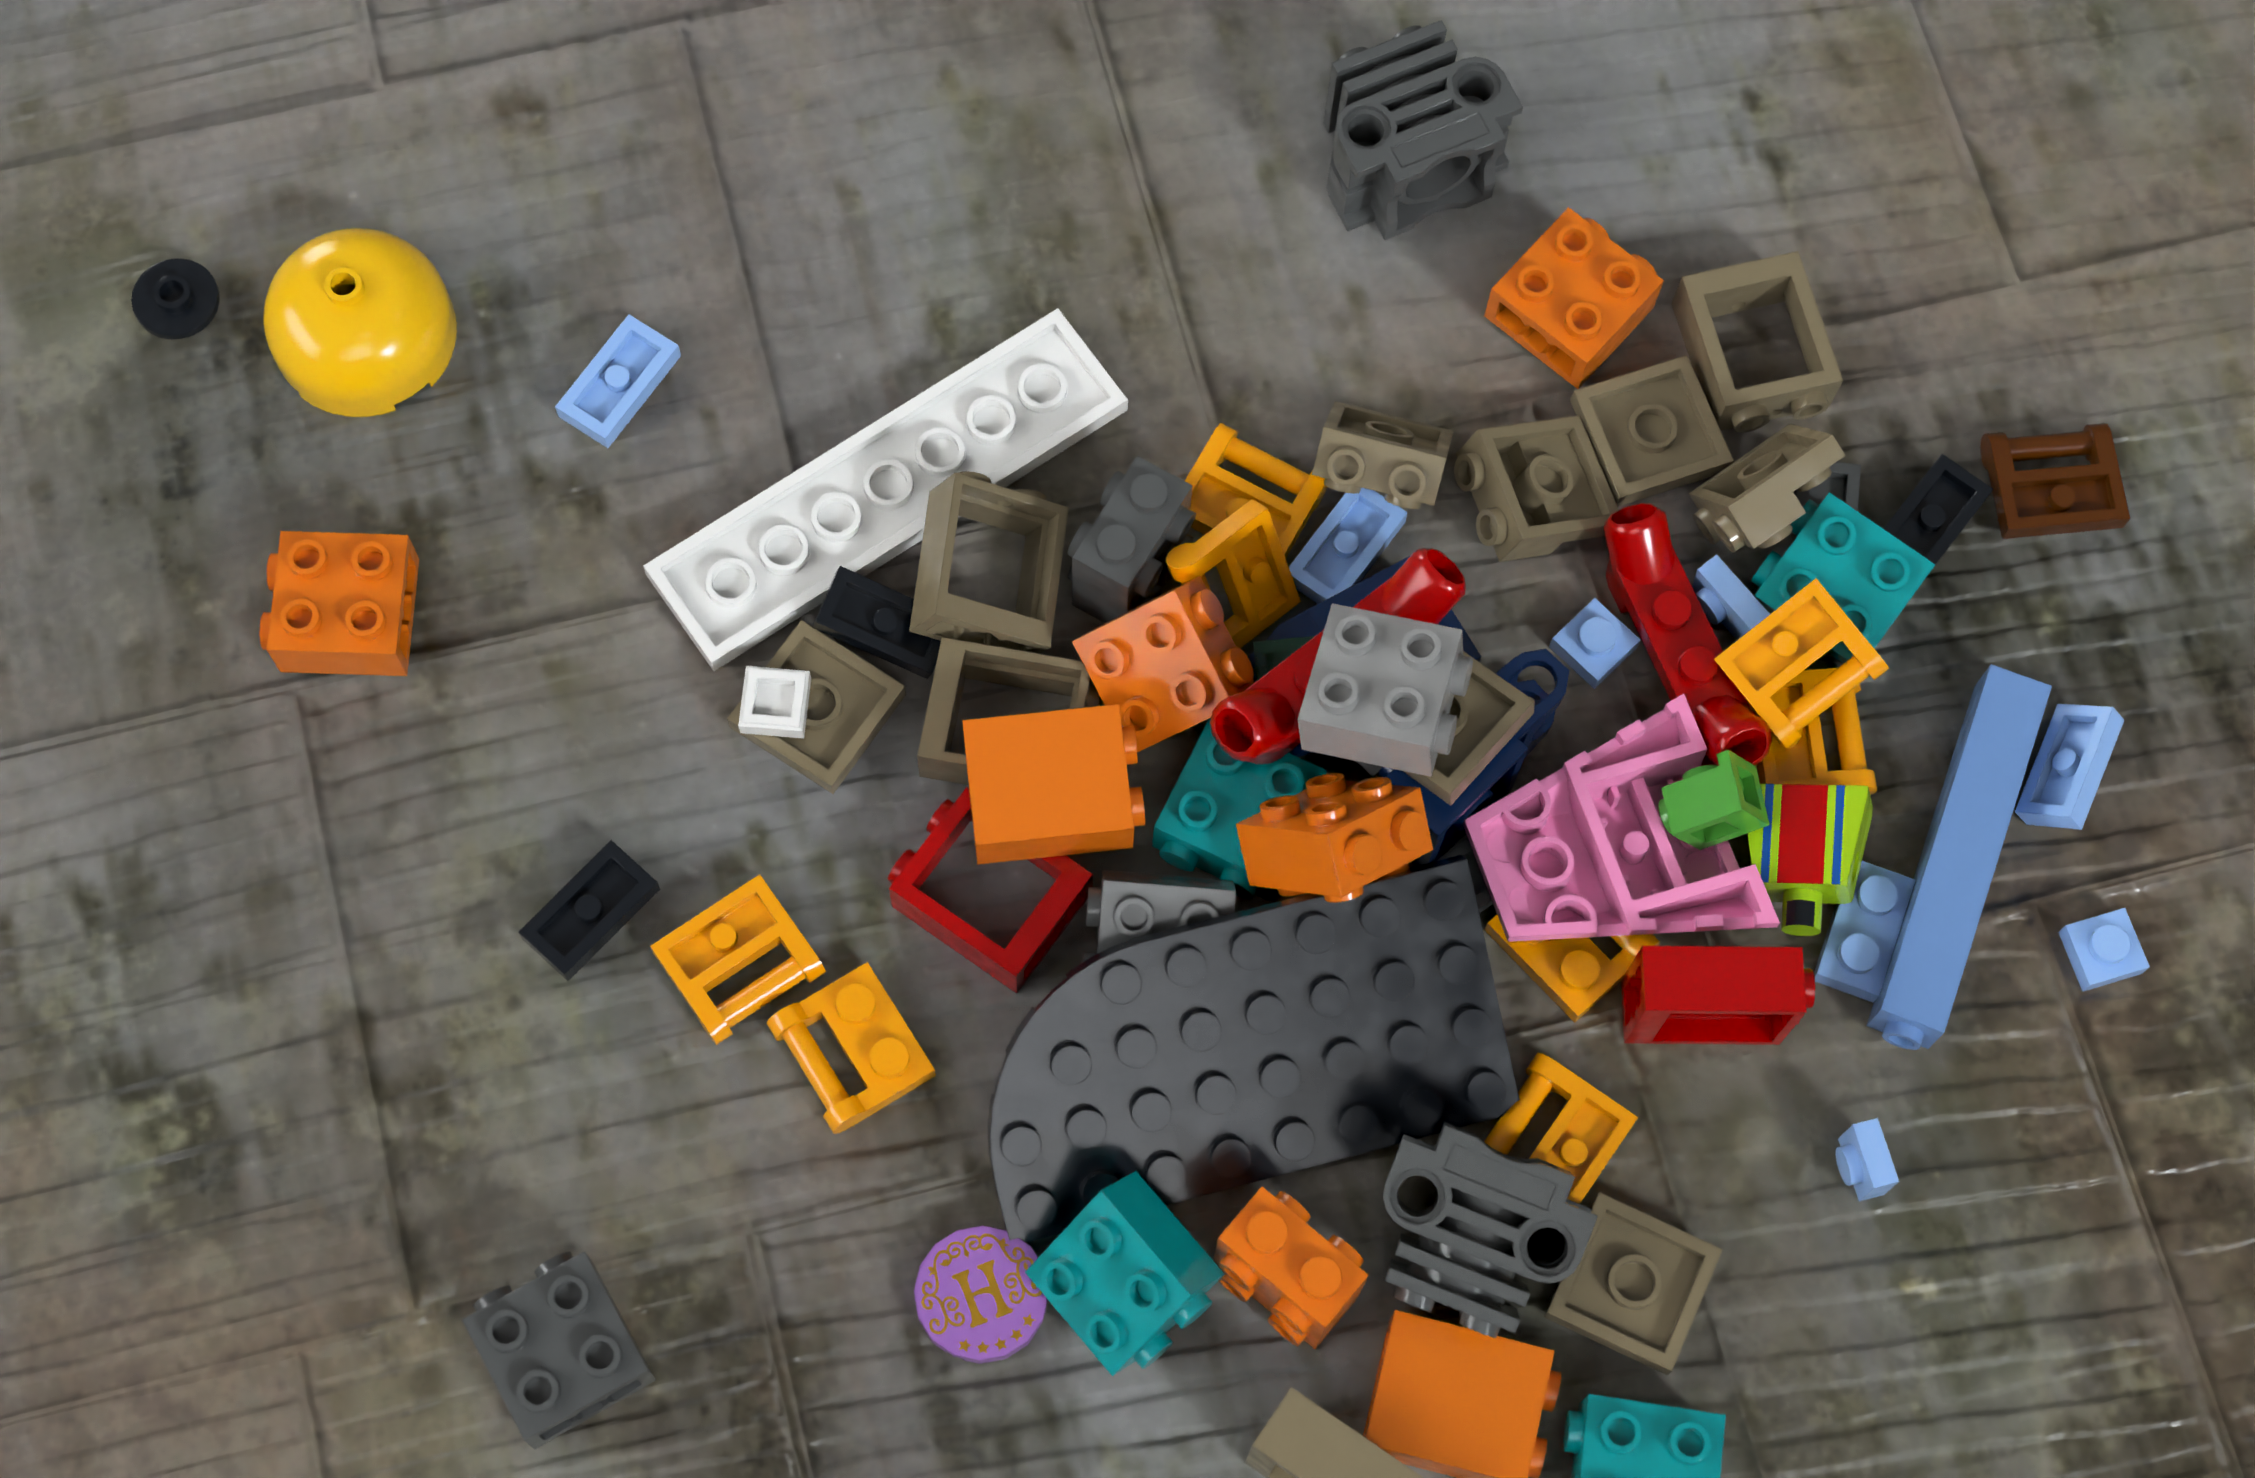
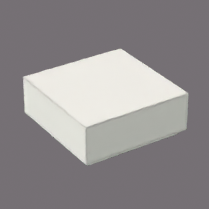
M746 666L738 724L740 733L804 739L811 685L810 671Z

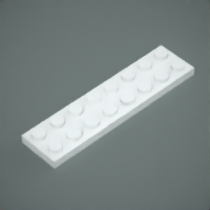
M1057 308L643 565L646 576L712 670L716 671L822 604L839 566L866 576L923 539L929 492L955 472L970 471L981 473L989 477L992 484L1007 487L1128 410V399Z

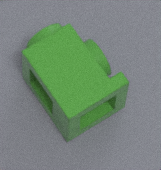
M1730 750L1716 754L1719 766L1703 765L1692 768L1682 775L1683 780L1661 787L1663 799H1660L1658 807L1666 830L1672 836L1699 850L1770 825L1756 766Z

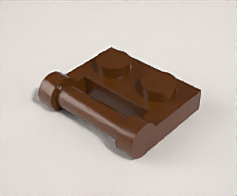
M2087 424L2083 431L2011 438H2008L2004 432L1986 433L1982 436L1980 445L1981 460L1984 468L1988 470L1991 488H1993L1992 493L2002 539L2123 528L2130 520L2114 441L2108 424ZM2074 456H2085L2091 463L2087 465L2015 471L2013 462Z

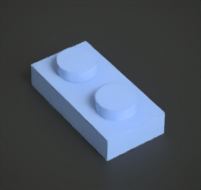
M628 314L557 403L555 408L558 417L606 448H609L681 357L679 345Z
M1361 487L1360 493H1345L1289 566L1296 589L1319 604L1361 582L1404 525L1408 512L1399 506L1387 502L1384 496L1374 490Z
M1717 554L1697 569L1692 588L1708 621L1714 625L1721 622L1734 636L1736 641L1770 615Z
M2057 704L2015 810V813L2026 825L2082 830L2124 723V719L2114 707Z
M1862 860L1852 902L1836 904L1814 971L1815 982L1870 1002H1874L1879 997L1913 891L1915 879Z

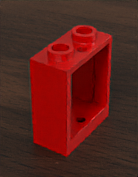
M966 787L955 802L946 799L937 808L926 827V831L931 834L915 853L911 849L906 850L891 869L888 876V881L892 883L889 887L891 905L1017 994L1087 901L1088 889L1093 887V874L1066 855L1027 859L1056 879V881L1004 949L919 890L960 834L972 821L970 793Z
M1642 945L1621 980L1624 1043L1780 1045L1791 1030L1799 1024L1801 1018L1806 1014L1807 1008L1813 1007L1815 1001L1814 972L1812 968H1804L1803 947Z

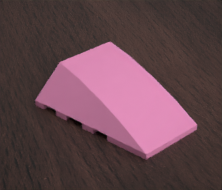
M1685 694L1666 703L1663 710L1641 722L1639 719L1619 730L1615 738L1589 753L1583 751L1564 762L1563 768L1539 781L1536 778L1464 820V829L1508 942L1776 928L1779 926V919L1756 864L1740 869L1728 840L1699 850L1672 836L1663 825L1658 807L1660 799H1663L1661 787L1683 780L1682 775L1686 771L1701 766L1707 752V747Z

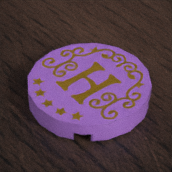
M988 1226L957 1230L936 1243L919 1267L914 1288L918 1319L932 1343L954 1357L978 1364L1007 1359L1027 1346L1043 1322L1048 1299L1025 1273L1038 1259L1031 1246L1019 1238L1009 1240L1006 1230Z

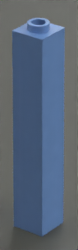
M1992 664L1974 686L1913 879L1916 881L1879 997L1873 1003L1866 1025L1883 1032L1882 1038L1885 1041L1904 1049L1917 1050L1921 1046L1929 1049L1945 1032L2052 688L2051 685Z

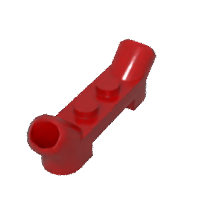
M1640 503L1626 506L1612 513L1604 523V533L1610 556L1605 575L1608 588L1620 613L1629 612L1670 701L1685 694L1707 747V752L1701 766H1719L1716 754L1726 750H1730L1753 765L1759 764L1769 753L1772 743L1771 729L1750 708L1747 699L1714 660L1723 650L1672 546L1666 512L1653 504Z
M1433 548L1417 549L1391 578L1358 602L1353 608L1439 625V622L1465 595V579L1456 564L1439 550ZM1324 630L1245 691L1221 700L1213 709L1210 721L1212 735L1220 748L1233 759L1254 764H1270L1282 758L1301 743L1298 716Z

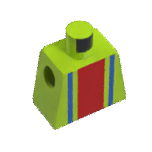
M1760 784L1770 825L1748 833L1751 865L1756 864L1771 902H1783L1781 930L1786 934L1795 936L1818 935L1821 933L1822 903L1847 904L1853 900L1872 820L1873 805L1868 786Z

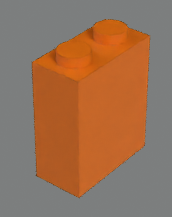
M1119 704L962 720L977 865L1133 848L1134 827L1145 826V809L1141 786L1129 788L1127 765L1138 764L1134 725L1122 726Z
M1394 1310L1388 1321L1362 1436L1403 1464L1456 1478H1539L1547 1449V1439L1537 1436L1542 1410L1553 1412L1561 1383V1372L1551 1370L1555 1350L1500 1336L1493 1338L1469 1328Z

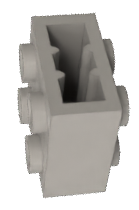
M1332 603L1298 716L1301 749L1432 777L1438 753L1449 755L1452 748L1457 716L1451 715L1449 712L1454 695L1464 697L1471 678L1473 658L1463 655L1462 629Z

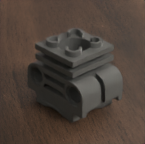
M1442 20L1425 27L1419 25L1407 27L1397 33L1391 40L1368 49L1366 47L1353 48L1332 63L1323 121L1327 133L1335 131L1327 191L1347 231L1375 221L1384 240L1412 230L1420 221L1433 213L1446 209L1466 208L1491 198L1495 186V172L1508 167L1509 160L1504 153L1509 134L1507 126L1511 125L1514 116L1522 113L1523 106L1506 75L1496 63L1480 57H1470L1455 62L1458 49L1453 39L1445 42L1447 29Z
M1444 1121L1435 1146L1404 1134L1388 1173L1383 1193L1386 1211L1395 1223L1420 1236L1417 1240L1401 1233L1396 1245L1395 1255L1410 1262L1407 1265L1391 1258L1385 1281L1396 1285L1394 1290L1395 1298L1431 1312L1435 1301L1460 1311L1458 1315L1461 1317L1459 1324L1484 1335L1497 1338L1500 1327L1516 1333L1520 1322L1518 1311L1516 1308L1504 1304V1302L1509 1300L1526 1307L1530 1292L1526 1283L1514 1279L1515 1274L1517 1273L1534 1281L1548 1284L1563 1281L1573 1274L1581 1262L1598 1215L1591 1213V1208L1567 1199L1575 1176L1570 1171L1538 1158L1524 1159L1503 1154L1486 1144L1477 1134ZM1415 1175L1424 1176L1434 1183L1438 1193L1431 1206L1426 1209L1415 1210L1403 1204L1399 1197L1398 1188L1408 1177ZM1545 1227L1557 1229L1563 1235V1246L1558 1255L1548 1260L1535 1259L1529 1255L1527 1243L1532 1233Z

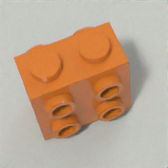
M1568 207L1491 288L1484 317L1576 389H1579L1651 312L1664 280L1657 275L1654 267L1646 259L1637 254L1630 255L1612 241L1606 230L1598 222L1590 218H1582Z
M280 531L278 553H270L267 562V585L269 590L273 591L271 612H263L259 631L261 648L267 650L280 672L383 676L408 675L419 557L409 536L399 534Z
M1200 576L1096 627L1072 641L1104 705L1119 704L1122 726L1134 725L1137 752L1211 718L1213 709L1221 700L1241 693L1255 683L1253 680L1252 664L1248 656L1242 649L1236 647L1223 622L1224 612L1220 601L1212 591L1206 589Z
M1341 773L1319 775L1306 782V790L1296 795L1279 796L1266 800L1259 805V813L1236 823L1249 886L1278 889V893L1281 896H1297L1305 893L1324 895V900L1332 903L1349 901L1361 896L1364 893L1363 886L1380 877L1392 876L1407 871L1409 869V862L1433 850L1421 788L1392 785L1391 779L1387 777L1370 778L1357 782L1346 781L1344 774Z
M1262 1186L1218 1237L1213 1261L1224 1272V1276L1219 1280V1283L1239 1300L1247 1302L1252 1296L1272 1314L1267 1319L1268 1323L1287 1341L1295 1346H1299L1304 1340L1312 1348L1316 1349L1358 1299L1369 1274L1360 1268L1364 1259L1350 1244L1336 1235H1332L1329 1240H1326L1307 1224L1311 1216L1297 1200L1283 1191H1279L1274 1196Z

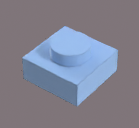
M1594 598L1552 638L1549 648L1595 689L1637 649L1641 639Z
M2125 908L2065 925L2058 932L2082 992L2143 974L2150 967Z
M1878 1118L1852 1124L1838 1138L1840 1147L1836 1148L1838 1170L1847 1186L1854 1185L1859 1201L1885 1195L1899 1182Z

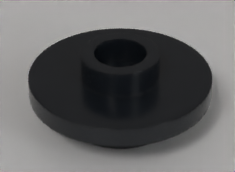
M168 259L151 266L139 277L133 288L131 301L133 312L146 331L159 338L177 340L193 336L211 323L219 308L220 292L212 274L201 264L188 259Z

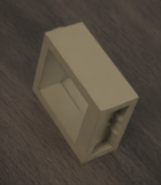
M1799 251L1681 277L1672 301V307L1693 370L1721 431L1734 428L1736 432H1749L1763 427L1771 419L1793 415V418L1799 420L1808 419L1823 413L1830 407L1843 382V378ZM1785 302L1809 373L1735 389L1712 318Z
M970 471L955 472L932 489L928 497L909 632L940 641L944 637L1041 654L1051 648L1069 507L1047 501L1046 495L1039 491L1031 489L1011 490L992 484L991 479L986 475ZM958 516L1025 536L1015 612L947 593Z
M942 637L917 754L919 777L969 785L966 755L950 753L966 678L1071 696L1069 709L1100 706L1101 698L1095 686L1092 685V680L1082 661Z
M1292 1387L1253 1443L1245 1461L1247 1465L1266 1478H1423Z

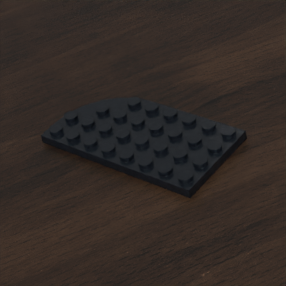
M1458 855L1411 867L1407 871L1396 875L1380 877L1363 886L1364 893L1361 896L1349 901L1332 903L1325 901L1324 895L1306 894L1141 936L1110 947L1071 969L1066 974L1067 978L1053 988L1036 1008L1032 1006L1017 1027L1005 1050L1006 1056L996 1081L994 1094H991L988 1152L994 1184L1009 1240L1019 1238L1026 1243L1062 1233L1102 1189L1135 1171L1138 1172L1165 1205H1170L1400 1144L1404 1134L1415 1139L1438 1134L1441 1132L1444 1121L1461 1128L1502 1117L1519 1100L1468 859Z

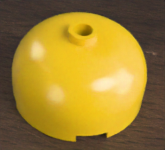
M347 228L325 233L306 242L296 249L280 266L269 286L264 305L266 340L284 378L299 392L302 399L321 410L337 415L370 417L395 411V404L413 396L427 384L432 387L447 368L455 347L457 336L456 316L448 291L439 272L432 262L415 246L400 237L380 230Z

